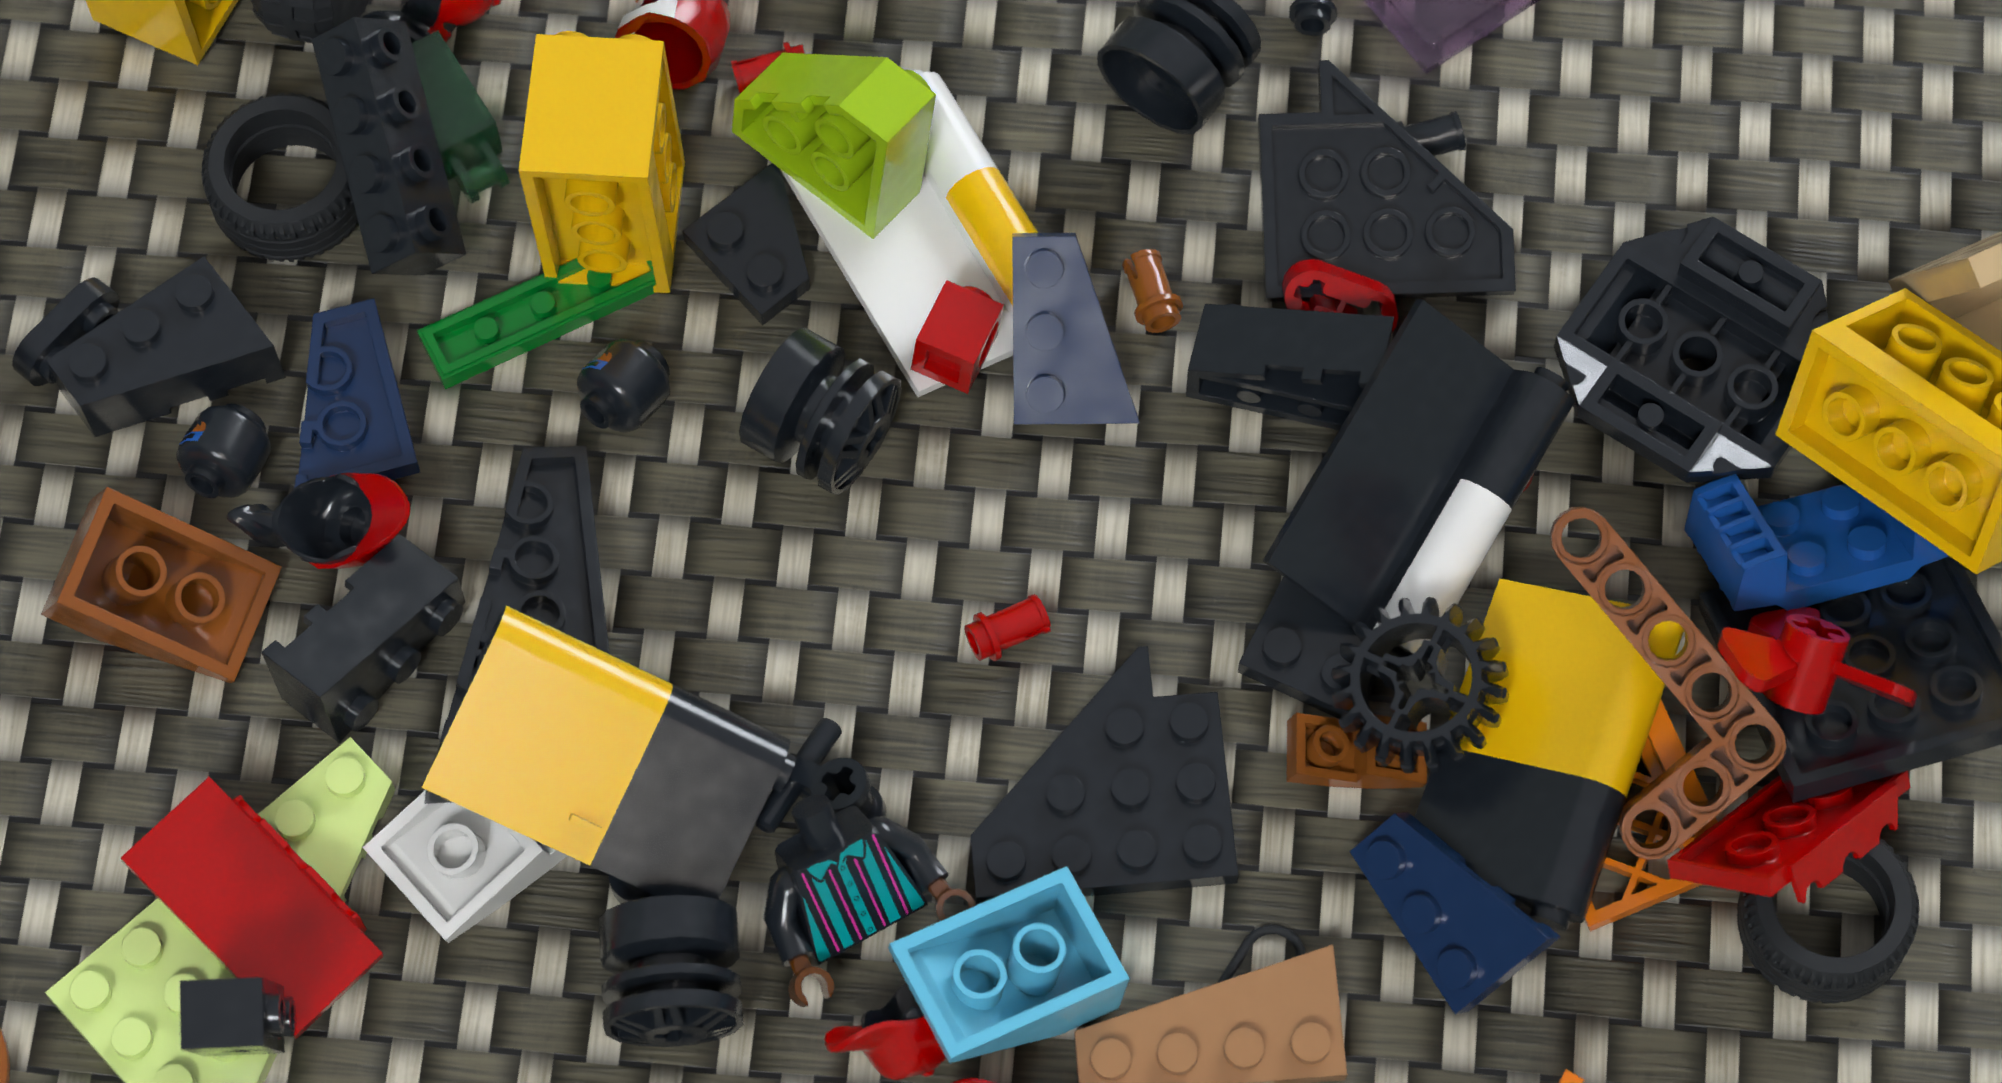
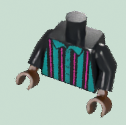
M816 794L802 799L792 809L791 813L800 833L778 844L774 854L778 870L770 877L763 917L783 966H791L794 973L789 982V996L795 1004L807 1007L808 1002L801 988L802 981L806 976H811L818 980L825 999L830 998L834 990V983L830 974L823 968L812 967L809 960L810 957L820 965L928 905L923 894L930 892L936 900L934 911L939 922L947 919L943 913V905L947 898L954 895L961 897L968 909L974 907L975 902L968 892L950 887L946 882L949 873L918 834L885 816L874 817L868 820L857 806H848L835 813L828 797Z

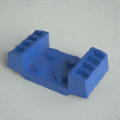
M1737 474L1730 475L1705 484L1693 491L1684 531L1693 541L1697 552L1701 554L1708 566V570L1714 575L1721 591L1725 593L1734 611L1778 605L1788 611L1908 580L1922 566L1949 556L1846 484L1757 507Z

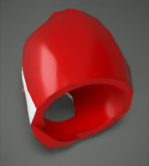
M635 0V10L623 16L615 38L636 34L648 37L651 40L664 41L672 89L685 90L704 81L717 68L730 29V12L724 0Z

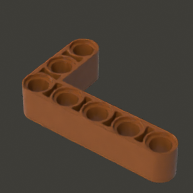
M1586 507L1569 508L1560 513L1552 524L1550 541L1554 552L1708 735L1630 799L1623 807L1618 822L1619 832L1628 850L1637 857L1647 860L1661 859L1676 850L1771 772L1783 759L1786 749L1785 735L1779 724L1752 692L1739 681L1725 660L1607 520L1593 509ZM1579 518L1593 521L1599 530L1600 536L1598 546L1593 552L1584 556H1576L1567 552L1562 544L1561 537L1566 525ZM1627 569L1634 571L1642 581L1643 589L1639 599L1632 605L1619 607L1610 603L1605 595V585L1608 578L1619 570ZM1672 621L1681 625L1685 632L1684 646L1678 654L1672 657L1663 658L1656 656L1649 648L1648 638L1650 631L1661 622ZM1713 672L1724 676L1728 683V694L1721 705L1706 709L1695 704L1692 699L1691 690L1698 677L1705 673ZM1752 724L1765 726L1771 734V745L1766 754L1758 759L1751 760L1738 755L1735 748V740L1740 730ZM1707 767L1713 769L1719 775L1720 785L1718 792L1707 801L1697 802L1690 800L1683 791L1685 777L1695 768ZM1653 809L1660 811L1668 818V829L1665 836L1660 841L1652 844H1645L1636 840L1631 833L1634 818L1645 810Z

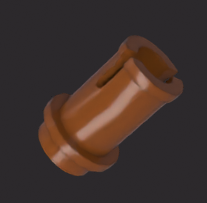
M1145 249L1131 254V259L1126 258L1122 266L1125 274L1128 276L1138 305L1134 312L1137 322L1144 325L1146 330L1151 333L1163 332L1175 327L1181 320L1180 312L1182 311L1183 303L1180 296L1172 293L1162 265L1160 252L1156 249Z

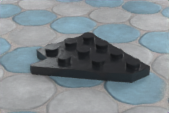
M1319 60L1318 63L1319 112L1259 114L1258 138L1265 302H1285L1282 289L1284 275L1291 266L1307 259L1321 260L1377 280L1390 289L1394 298L1513 295L1515 293L1513 228L1329 60ZM1313 279L1309 287L1298 286L1302 301H1310L1314 294L1334 300V298L1323 293L1320 280Z
M1148 646L1138 647L971 834L976 905L1068 866L1084 897L1237 884L1238 868L1218 692L1153 697Z

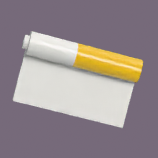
M914 70V72L919 74L928 83L930 89L936 93L921 191L874 239L781 170L917 398L945 386L943 383L912 371L911 364L916 338L946 280L962 287L972 286L979 288L989 294L993 300L1004 304L998 335L981 369L1013 356L1012 233H1038L941 76L936 72H923L922 70Z

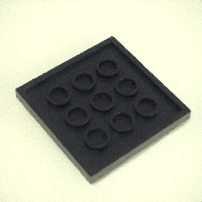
M1950 556L1922 566L1908 580L1806 606L1820 611V619L1837 625L1850 635V641L1842 661L1843 664L1893 681L1915 691L1917 698L1913 708L1889 700L1839 678H1836L1825 712L1822 714H1806L1787 709L1769 700L1763 693L1749 689L1779 724L1785 735V753L1776 769L1793 803L2002 745V637L1963 565ZM1720 588L1699 593V611L1717 648L1724 628L1730 627L1747 631L1753 616L1763 612L1783 609L1778 605L1734 611L1730 601ZM1755 724L1767 750H1769L1771 734L1768 728Z

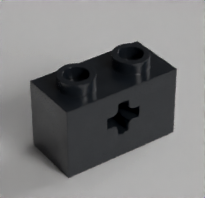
M263 977L180 981L181 1050L201 1056L285 1053V1038L294 1037L295 1034L293 997H284V986Z

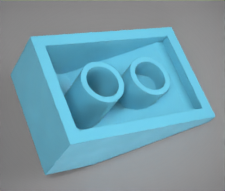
M1068 866L889 943L888 948L949 1063L1058 1036L1119 1009L1130 979Z

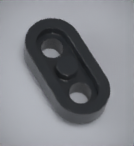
M96 277L86 279L78 284L20 342L12 359L13 369L33 386L56 383L46 360L119 312L117 310L120 301L119 295Z

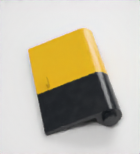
M1499 578L1483 623L1485 630L1479 640L1496 638L1500 651L1491 660L1503 661L1508 668V676L1494 683L1507 689L1509 694L1508 702L1500 705H1487L1500 715L1501 724L1498 728H1490L1482 724L1478 725L1477 728L1484 735L1487 744L1484 748L1478 749L1468 740L1461 743L1460 746L1466 758L1462 764L1457 765L1452 760L1449 751L1438 754L1441 762L1440 771L1430 773L1415 818L1465 858V865L1489 885L1501 887L1509 895L1530 907L1532 910L1529 917L1537 923L1544 922L1553 929L1566 931L1570 922L1583 923L1586 918L1663 694L1665 683L1591 596ZM1608 600V601H1609L1610 603H1612L1613 605H1616V606H1619V607H1625V606H1630V605H1632V604H1627V603H1622V602H1617V601ZM1664 621L1655 625L1650 631L1648 638L1651 652L1663 658L1676 655L1684 632L1682 626L1672 621ZM1470 663L1459 691L1467 696L1469 695L1472 682Z
M505 606L487 638L478 660L476 673L421 788L654 896L689 895L719 900L771 790L781 792L791 776L796 763V757L788 753L791 743L790 739L513 608Z

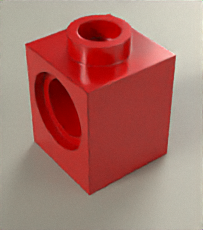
M946 280L916 338L911 370L968 394L998 335L1004 304L993 300L989 294L979 288L972 286L962 287Z

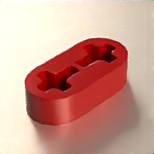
M1315 259L1297 262L1284 275L1282 289L1287 309L1358 314L1356 308L1346 303L1360 308H1367L1371 300L1378 301L1382 316L1394 317L1392 332L1397 326L1399 316L1394 295L1386 285L1377 280ZM1313 279L1320 280L1323 293L1334 298V300L1314 294L1309 302L1302 301L1298 286L1309 287Z

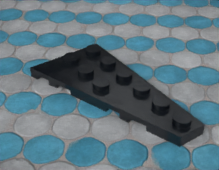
M586 445L523 448L506 506L504 521L490 562L489 574L483 595L479 601L458 675L453 701L441 735L440 745L476 673L478 660L487 638L505 606L513 608L610 654ZM428 790L425 792L424 804L451 802Z

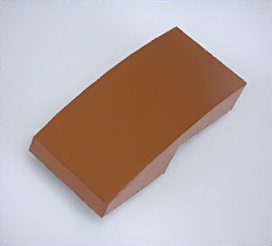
M1297 712L1287 720V782L1368 789L1420 788L1427 784V764L1424 756H1418L1417 765L1413 773H1404L1400 767V752L1397 753L1393 761L1386 767L1379 765L1375 759L1378 745L1369 751L1361 753L1354 745V740L1360 730L1345 733L1337 718ZM1374 714L1380 721H1382L1386 725L1389 724L1392 718L1389 716ZM1420 721L1416 730L1409 729L1408 732L1427 731V722Z

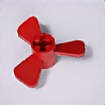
M1802 607L1788 611L1782 609L1757 614L1751 618L1747 631L1726 627L1722 630L1718 641L1720 654L1742 684L1755 692L1763 693L1769 700L1793 711L1806 714L1824 713L1836 678L1912 708L1917 698L1916 692L1905 686L1843 664L1842 661L1850 641V635L1837 625L1820 619V611L1814 608Z

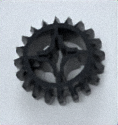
M1402 597L1398 604L1401 616L1390 619L1387 610L1382 606H1377L1374 614L1379 624L1378 627L1371 630L1362 622H1356L1353 626L1355 634L1362 642L1361 645L1356 646L1351 643L1340 644L1338 652L1343 659L1352 665L1332 668L1331 677L1333 681L1341 686H1345V688L1333 693L1331 701L1336 709L1348 710L1338 721L1343 731L1348 733L1360 730L1356 735L1354 745L1361 753L1369 751L1378 745L1375 759L1379 765L1386 767L1393 761L1397 753L1400 752V767L1404 773L1409 774L1415 770L1418 756H1424L1429 771L1437 773L1441 768L1438 754L1449 751L1452 760L1457 765L1462 764L1466 758L1460 746L1461 743L1468 740L1478 749L1484 748L1487 744L1484 735L1477 728L1478 725L1482 724L1490 728H1498L1502 721L1500 715L1487 705H1500L1508 702L1509 694L1507 689L1494 684L1508 676V668L1503 661L1491 660L1500 651L1496 638L1479 640L1483 635L1485 626L1478 617L1470 619L1461 625L1464 612L1462 607L1455 603L1447 608L1442 617H1439V605L1437 600L1432 597H1427L1423 603L1421 613L1415 614L1410 600ZM1424 639L1418 650L1410 656L1396 657L1387 654L1393 648L1403 643ZM1451 646L1460 651L1471 664L1472 682L1468 696L1458 692L1455 684L1444 679V674L1449 664L1446 655ZM1425 674H1427L1433 688L1430 691L1425 688H1419L1414 696H1412L1406 682L1409 680L1421 682ZM1372 675L1381 678L1386 687L1395 691L1394 699L1390 706L1393 716L1388 725L1380 721L1370 710L1368 688ZM1439 712L1453 717L1437 728L1422 732H1408L1409 729L1416 730L1420 721L1429 714Z

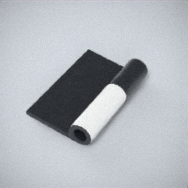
M1416 299L1265 555L1263 562L1352 626L1356 622H1362L1371 630L1378 627L1379 624L1374 614L1377 606L1384 607L1390 619L1401 616L1398 604L1402 597L1410 600L1415 614L1421 613L1423 603L1427 597L1435 598L1439 605V617H1442L1448 607L1454 603L1458 605L1573 407L1574 400L1567 393L1570 387L1569 383L1560 375L1544 367H1536L1534 372L1513 369L1426 301ZM1424 639L1403 643L1389 652L1398 657L1410 656L1418 650Z

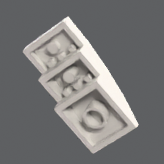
M426 790L362 847L448 943L502 907L568 856L454 802L424 804Z

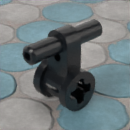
M821 718L798 753H789L796 757L794 769L781 792L773 789L770 792L755 823L760 830L766 833H774L799 796L806 798L816 794L827 796L835 813L848 806H857L868 820L879 816L886 817L885 801L878 790L871 786L870 778L859 762L851 758H836L820 766L842 734L841 727L829 718Z

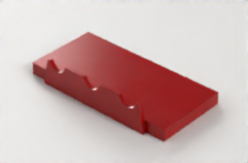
M1908 771L1795 803L1792 802L1779 775L1669 858L1667 863L1670 878L1772 897L1791 882L1798 903L1804 904L1806 902L1807 890L1812 882L1815 881L1818 888H1824L1843 873L1844 861L1850 852L1855 859H1860L1879 844L1881 830L1886 824L1889 825L1890 830L1896 831L1898 829V797L1911 788Z
M210 777L205 779L121 857V861L235 978L263 977L284 986V997H293L296 1017L295 1039L384 957L383 952L364 934L367 928L358 913L345 904L336 891L295 853L289 843L265 819L261 818L241 795L231 799Z

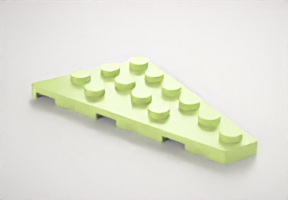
M349 737L258 815L265 819L289 843L295 853L305 863L310 865L336 891L338 896L346 902L344 895L361 858L365 859L367 852L362 847L373 838L374 828L378 820L384 817L395 792V787L390 778ZM158 898L45 992L52 1003L124 1083H262L266 1080L277 1056V1053L201 1056L181 1050L180 981L230 979L235 977Z

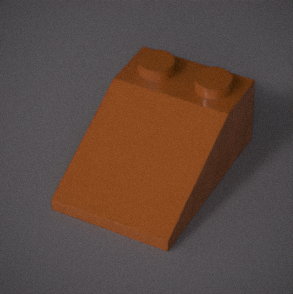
M106 487L89 501L41 615L101 642L233 683L282 566Z

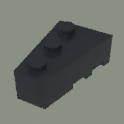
M204 256L46 360L61 393L94 437L171 414L170 408L208 396L209 401L229 396L227 390L265 379L268 384L286 378L272 342Z
M1205 304L1188 366L1186 397L1339 431L1390 345L1394 317L1248 307L1237 304Z
M400 534L345 580L344 587L350 591L328 611L317 604L303 616V622L309 627L286 647L275 640L261 652L281 699L338 743L351 730L359 731L370 722L378 709V700L394 682L400 684L411 676L421 660L423 649L436 635L441 637L450 632L463 613V605L466 601L458 577Z

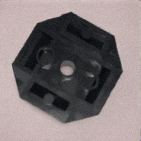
M1714 216L1689 223L1686 228L1658 232L1623 242L1556 336L1554 349L1564 379L1570 385L1568 392L1574 400L1573 407L1576 416L1686 483L1715 481L1737 474L1740 480L1771 478L1792 448V446L1777 437L1775 433L1813 329L1829 323L1823 282ZM1695 358L1704 362L1709 369L1704 371L1691 370L1681 360Z

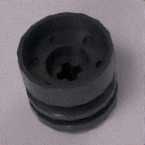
M1138 0L1134 5V17L1128 16L1123 20L1097 52V65L1105 81L1117 96L1139 115L1157 126L1175 133L1194 134L1203 128L1225 99V87H1231L1239 81L1244 73V69L1261 52V37L1254 22L1234 0Z
M802 327L792 333L782 343L756 382L742 415L739 428L740 442L778 463H784L798 452L795 463L797 474L809 480L817 477L819 487L832 494L839 495L847 490L863 473L883 443L899 404L902 392L901 380L884 371L875 374L874 365L860 358L848 365L843 371L845 350L815 332Z
M668 895L624 902L607 909L599 918L600 960L603 969L615 974L609 977L602 985V997L604 1003L608 1005L603 1010V1028L606 1036L621 1043L637 1046H688L719 1040L736 1033L744 1025L742 1003L737 999L742 993L740 975L728 969L740 958L738 916L735 907L725 901L704 896Z

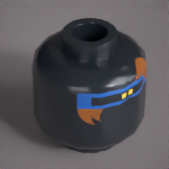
M618 339L607 344L582 368L577 377V389L581 398L580 408L584 416L593 425L601 429L610 428L614 431L628 433L640 428L665 403L670 394V370L665 358L656 348L645 341Z
M238 404L210 406L199 413L179 443L176 458L181 471L185 474L187 485L194 492L206 498H216L218 496L235 498L250 489L268 461L271 444L264 422L252 410Z

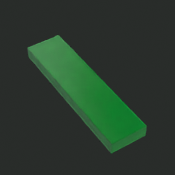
M576 258L559 266L557 278L545 277L543 273L417 330L419 340L444 388L448 389L656 293L653 289L656 286L652 261H647L650 272L617 287L611 286V273H599L591 270L587 273L588 285L558 283V281L586 269L578 263Z

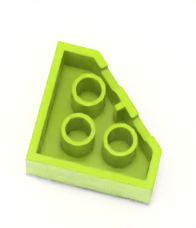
M782 53L734 99L732 133L874 239L921 191L936 93L930 89L928 83L919 74L912 70L902 69L888 57Z

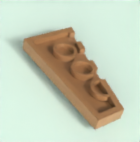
M1330 945L1075 1030L1074 1040L1078 1083H1317L1346 1080L1347 1068L1334 946Z

